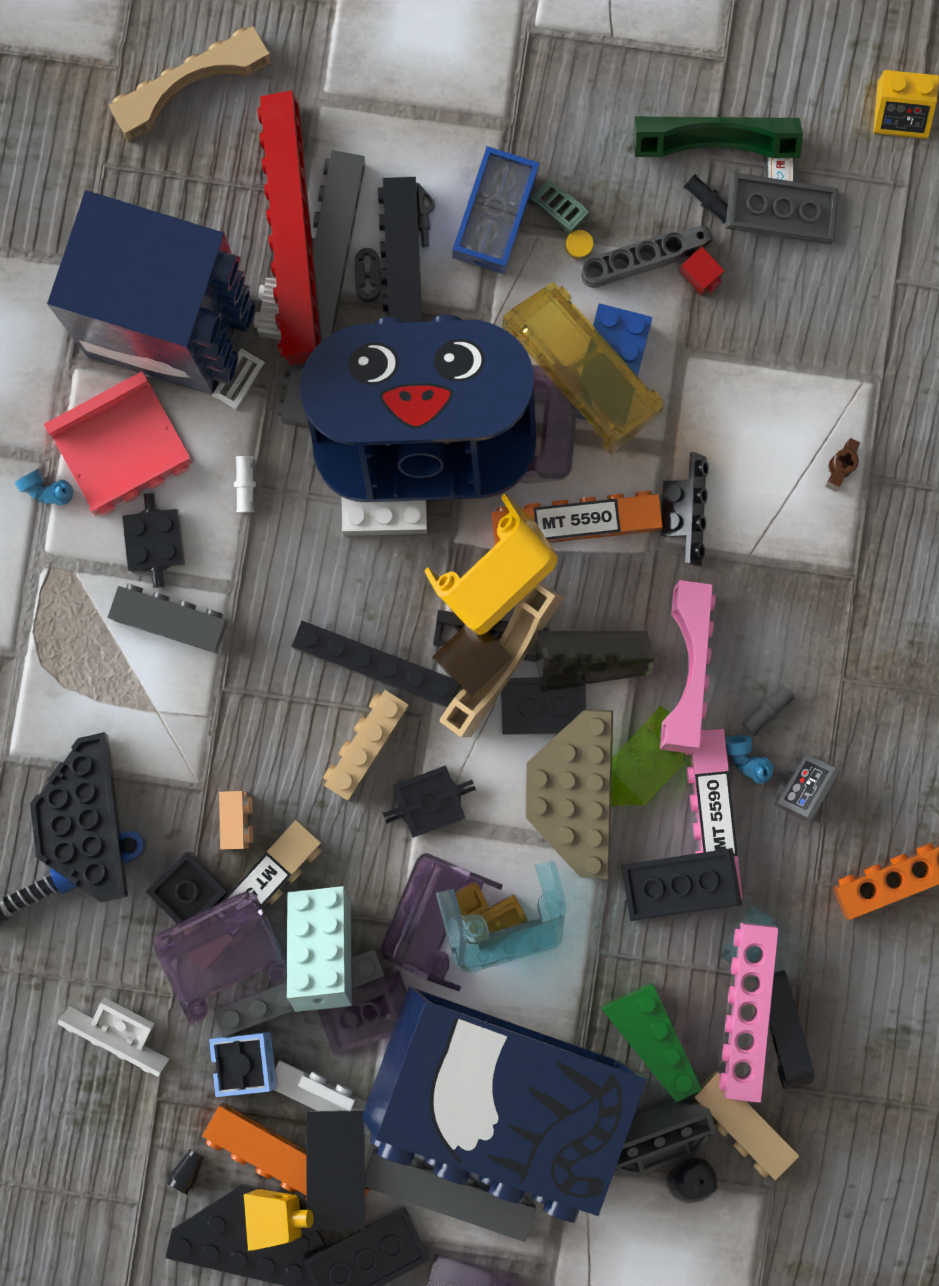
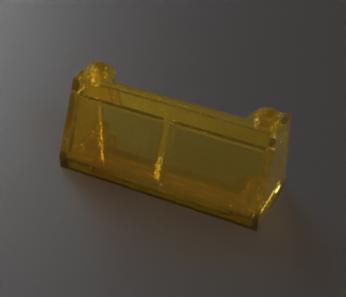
M552 282L503 316L502 328L515 338H518L517 340L523 345L529 355L595 428L594 433L597 436L600 434L601 438L605 441L602 446L610 455H613L662 413L664 408L662 405L663 399L654 389L650 391L576 308L570 301L572 298L569 292L563 286L558 287Z

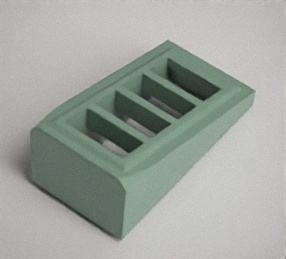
M548 179L530 197V200L568 235L575 231L589 217L590 212L551 179ZM551 189L554 193L545 202L540 199ZM559 197L561 200L554 208H551L549 205ZM566 203L569 207L560 215L558 211ZM574 211L576 215L570 221H567L565 218Z

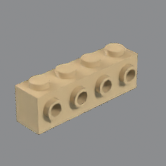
M384 690L382 695L378 692L368 706L372 708V711L367 718L363 716L360 718L354 728V731L357 732L352 742L347 740L338 753L342 756L337 766L331 764L323 777L327 780L324 786L347 801L351 800L409 708V704Z

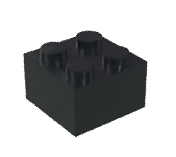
M186 851L146 891L185 933L189 932L230 892L191 851Z

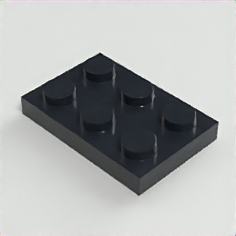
M585 676L510 678L501 692L502 735L560 733L586 709Z

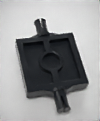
M155 493L143 494L145 511L122 516L127 567L130 572L142 570L152 572L153 588L165 587L163 571L173 566L185 565L180 513L178 509H156Z
M445 765L394 784L393 786L398 797V808L383 812L384 818L395 814V816L385 819L386 824L403 818L414 838L465 819L466 817L461 807V796L476 791L475 786L464 789L474 784L471 779L456 785Z

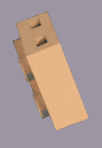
M244 791L219 792L220 849L249 848V843L254 841L253 826L248 825V814H253L252 797H248L247 792Z

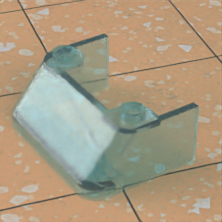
M554 860L535 864L542 890V895L537 903L540 919L489 933L486 921L477 914L461 916L454 889L436 892L454 962L459 970L466 973L476 972L556 948L561 943L566 914V901Z

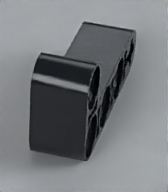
M785 970L774 972L769 1030L778 1058L779 1078L785 1090L812 1083L814 1069Z

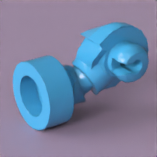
M39 468L14 482L19 492L28 493L34 499L39 498L37 502H43L44 504L62 506L68 504L73 497L72 486L63 479L43 487L44 477Z
M733 735L725 738L726 752L731 756L734 764H737L736 768L741 770V773L752 778L758 784H763L772 777L773 764L767 758L748 756L753 750L752 738L750 736Z

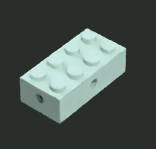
M344 886L288 892L287 999L295 1012L352 1006L351 901Z

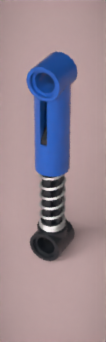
M126 831L121 833L125 864L143 855L146 850V841L142 834L138 832ZM129 837L134 838L137 842V848L133 853H128L124 849V842ZM51 868L50 876H43V879L38 882L34 880V884L30 886L25 885L26 888L21 890L16 889L15 893L11 895L8 893L7 897L1 896L0 925L7 921L9 916H13L15 911H23L25 906L31 907L33 902H41L42 898H49L52 893L58 894L60 892L64 894L78 886Z

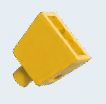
M257 1189L244 1194L248 1251L292 1242L301 1238L302 1228H311L313 1225V1212L311 1210H300L299 1197L297 1195Z

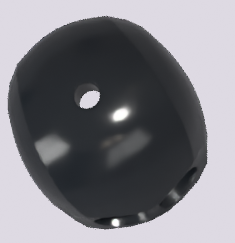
M700 1157L686 1159L679 1166L672 1168L667 1175V1186L674 1198L683 1203L704 1201L711 1197L718 1188L717 1177L713 1167L706 1159Z

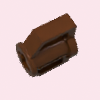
M849 438L843 449L831 458L828 464L831 475L825 487L836 491L844 478L856 470L859 464V458L856 454L860 445L859 441Z

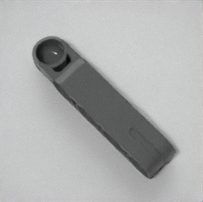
M697 226L681 232H669L587 259L583 265L582 281L588 287L595 288L675 263L682 257L692 255L701 247L705 248L713 240L711 230L706 226ZM670 242L676 243L680 251L670 252L666 248V244ZM650 251L654 258L650 261L643 260L640 252ZM616 259H623L627 262L628 266L625 269H618L613 262ZM591 267H596L600 269L602 274L594 278L587 273V270Z

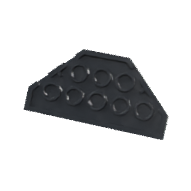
M102 732L77 738L71 746L72 751L63 763L60 762L47 779L49 781L39 795L36 794L30 803L36 858L101 903L128 897L108 735Z
M241 1184L192 1217L173 1227L165 1258L283 1286H312L301 1260L327 1246L318 1230L302 1228L301 1238L292 1242L248 1251L244 1194L262 1188ZM299 1200L300 1210H304L303 1205Z

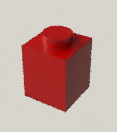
M701 247L681 265L679 273L702 295L707 290L712 293L723 282L720 278L724 270Z

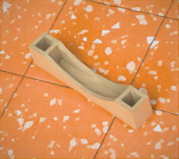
M253 26L248 29L241 28L228 40L213 43L208 51L200 55L194 54L188 57L184 64L179 67L168 68L161 73L159 78L141 83L136 88L137 90L130 94L117 96L112 101L113 103L108 106L129 142L151 130L165 104L187 85L202 78L220 74L249 76L271 64L270 55Z
M540 582L516 605L508 626L498 641L512 658L471 697L462 689L454 697L439 722L460 737H472L563 601V596L543 582Z

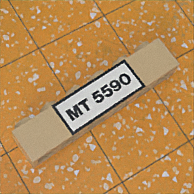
M295 820L182 943L180 948L202 969L206 970L209 966L215 969L226 957L222 952L229 945L234 948L245 936L241 931L248 924L253 927L264 915L261 912L263 907L267 903L273 905L283 895L280 889L287 881L293 884L303 873L299 868L306 860L311 864L322 852L318 848L322 842L298 820Z

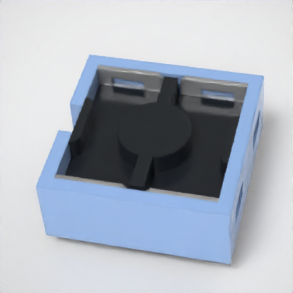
M271 1031L209 1039L211 1060L216 1062L217 1073L213 1074L216 1097L269 1092L277 1089Z

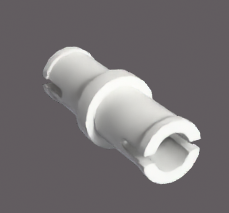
M251 456L236 457L237 481L234 482V488H237L236 513H254L253 488H256V482L253 481L254 457Z

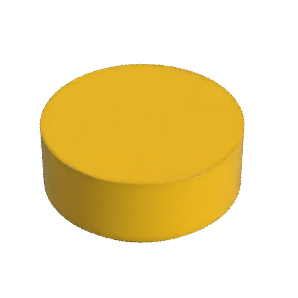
M584 230L573 231L567 237L566 251L574 259L588 257L593 249L591 235Z

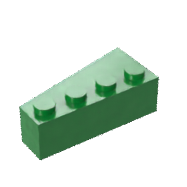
M648 983L599 1006L675 1102L702 1091L652 983Z

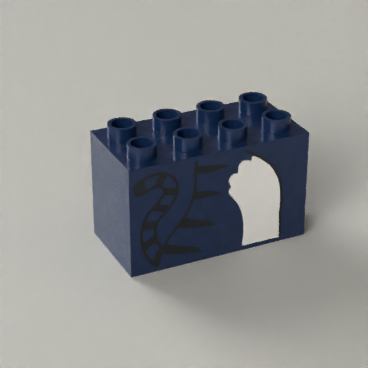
M85 190L47 305L87 357L138 373L143 371L145 375L212 395L218 381L229 385L233 379L239 353L232 351V336L235 329L243 332L248 331L254 315L256 300L249 298L251 287L244 284L245 272L238 270L240 257L232 254L224 232Z
M409 986L361 1118L372 1133L370 1142L379 1147L377 1154L385 1159L401 1165L411 1166L416 1153L424 1156L425 1162L435 1166L433 1173L445 1180L466 1185L470 1173L479 1175L478 1180L490 1185L488 1192L498 1198L521 1204L525 1192L532 1193L531 1197L534 1200L544 1204L543 1211L567 1222L576 1223L580 1210L595 1216L600 1214L647 1079L618 1060Z

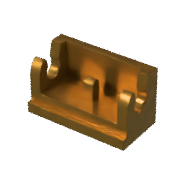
M513 894L464 923L477 947L480 949L528 923V920Z

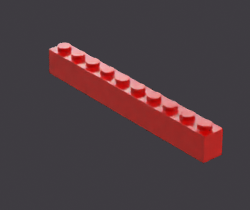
M290 90L260 96L261 107L257 108L259 122L263 126V132L259 134L262 149H265V158H262V168L264 174L267 175L264 192L270 209L266 210V217L272 229V235H269L268 241L271 251L274 252V261H271V271L273 277L276 278L277 287L273 288V296L279 308V313L275 315L278 330L281 331V340H278V351L280 356L284 357L290 365L306 362L311 352L321 343L300 105L293 91Z

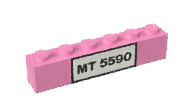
M724 729L705 730L703 746H699V749L694 754L685 753V756L690 755L691 766L687 767L686 771L688 784L693 783L694 795H690L689 798L691 812L696 811L697 823H693L694 840H699L700 851H696V853L733 848L741 899H743Z

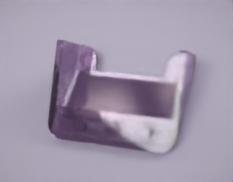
M250 892L235 895L157 934L153 940V948L191 1026L202 1021L207 1016L209 1008L205 998L263 969L272 981L287 979V950L259 899Z

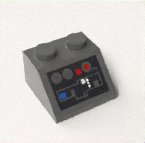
M805 754L801 755L800 759L794 758L788 768V772L791 773L786 783L781 781L774 793V796L777 797L774 802L775 805L803 821L813 819L840 772L837 768Z

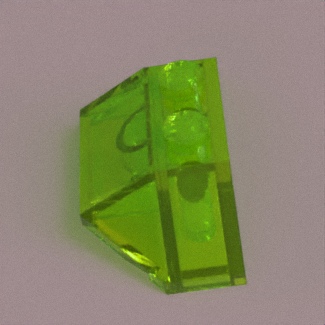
M661 705L612 757L611 806L646 805L684 764L683 753L660 750L662 722L669 715Z

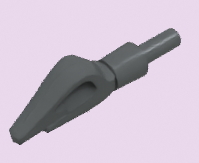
M416 183L419 210L418 230L422 234V247H429L428 230L431 229L429 214L435 209L436 204L419 183ZM424 196H426L431 203V205L428 207H426L423 202Z

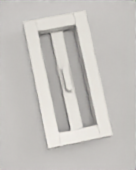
M242 348L238 352L239 357L236 370L244 357L248 361L227 395L224 396L222 393L228 384L222 382L219 383L212 394L214 398L221 400L236 411L266 365L264 361ZM253 363L257 364L235 401L231 400Z

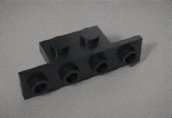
M690 452L689 480L663 481L661 536L666 538L686 537L685 563L693 566H702V559L705 556L703 532L706 529L704 506L708 498L705 483L709 472V465L706 456L696 452Z

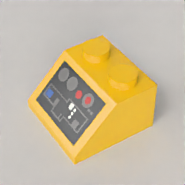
M884 70L877 85L873 134L928 139L937 103L939 75Z

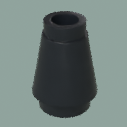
M189 1149L188 1153L185 1154L168 1176L170 1180L167 1185L188 1195L190 1189H194L204 1157Z

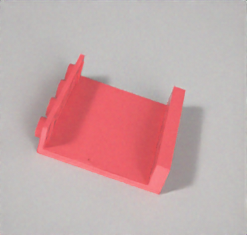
M143 371L44 424L90 506V511L95 516L98 514L104 516L116 509L114 505L122 501L128 503L140 496V491L148 487L150 489L159 487L165 482L164 478L172 474L178 476L186 472L189 468L188 465L193 463Z

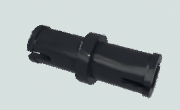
M694 174L683 188L687 189L702 203L700 205L702 208L705 209L707 207L725 224L728 204L717 195L719 192L716 189L712 190Z

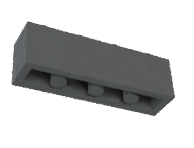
M128 583L126 588L117 587L107 617L110 620L218 654L228 624L225 619H222V613L207 609L206 613L195 610L196 605L182 600L177 605L168 602L169 596L154 592L153 596L142 593L143 588Z

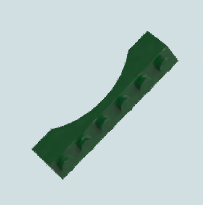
M635 116L633 145L635 157H664L683 150L710 147L747 150L771 158L801 157L803 130L800 118Z

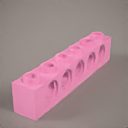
M740 922V929H735L734 946H738L737 958L733 957L731 962V975H735L734 987L729 986L728 1004H732L731 1015H726L725 1032L729 1033L728 1044H723L722 1061L726 1062L725 1073L720 1074L719 1090L723 1091L726 1099L761 1103L778 928L775 926ZM752 946H758L761 951V955L756 961H748L746 957L747 950ZM749 975H755L758 979V984L753 990H746L743 986L744 979ZM746 1004H752L755 1008L754 1015L749 1019L742 1018L740 1014L741 1008ZM743 1033H749L752 1036L751 1044L745 1048L739 1047L737 1043L738 1037ZM740 1062L749 1064V1071L744 1076H737L734 1072L736 1065Z

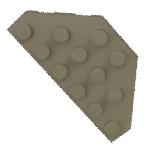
M585 709L527 762L526 819L579 877L608 879L610 877L613 710Z

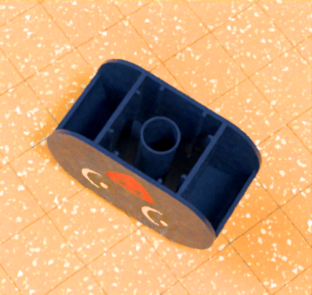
M440 315L433 318L431 322L406 323L396 317H384L375 321L374 324L353 325L328 336L311 352L302 369L300 395L309 425L316 468L327 486L346 499L356 502H395L489 498L500 495L514 487L531 466L536 450L533 367L523 345L512 334L497 325L479 320H462L454 315Z

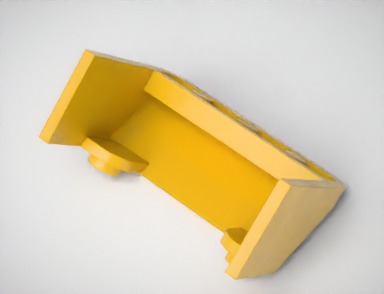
M506 494L501 499L510 513L499 521L497 534L501 540L463 577H460L455 572H448L440 577L429 567L424 570L437 595L469 629L478 635L485 634L553 571L558 560L557 554L533 517Z

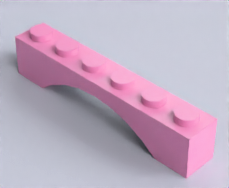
M679 580L673 589L671 615L679 625L686 642L689 672L686 687L679 703L662 722L660 750L694 754L699 749V746H703L705 730L701 729V721L706 717L707 702H703L704 692H707L709 686V675H705L706 664L709 665L711 660V648L707 647L708 638L712 637L714 627L713 621H710V611L714 610L716 595L712 594L711 584Z

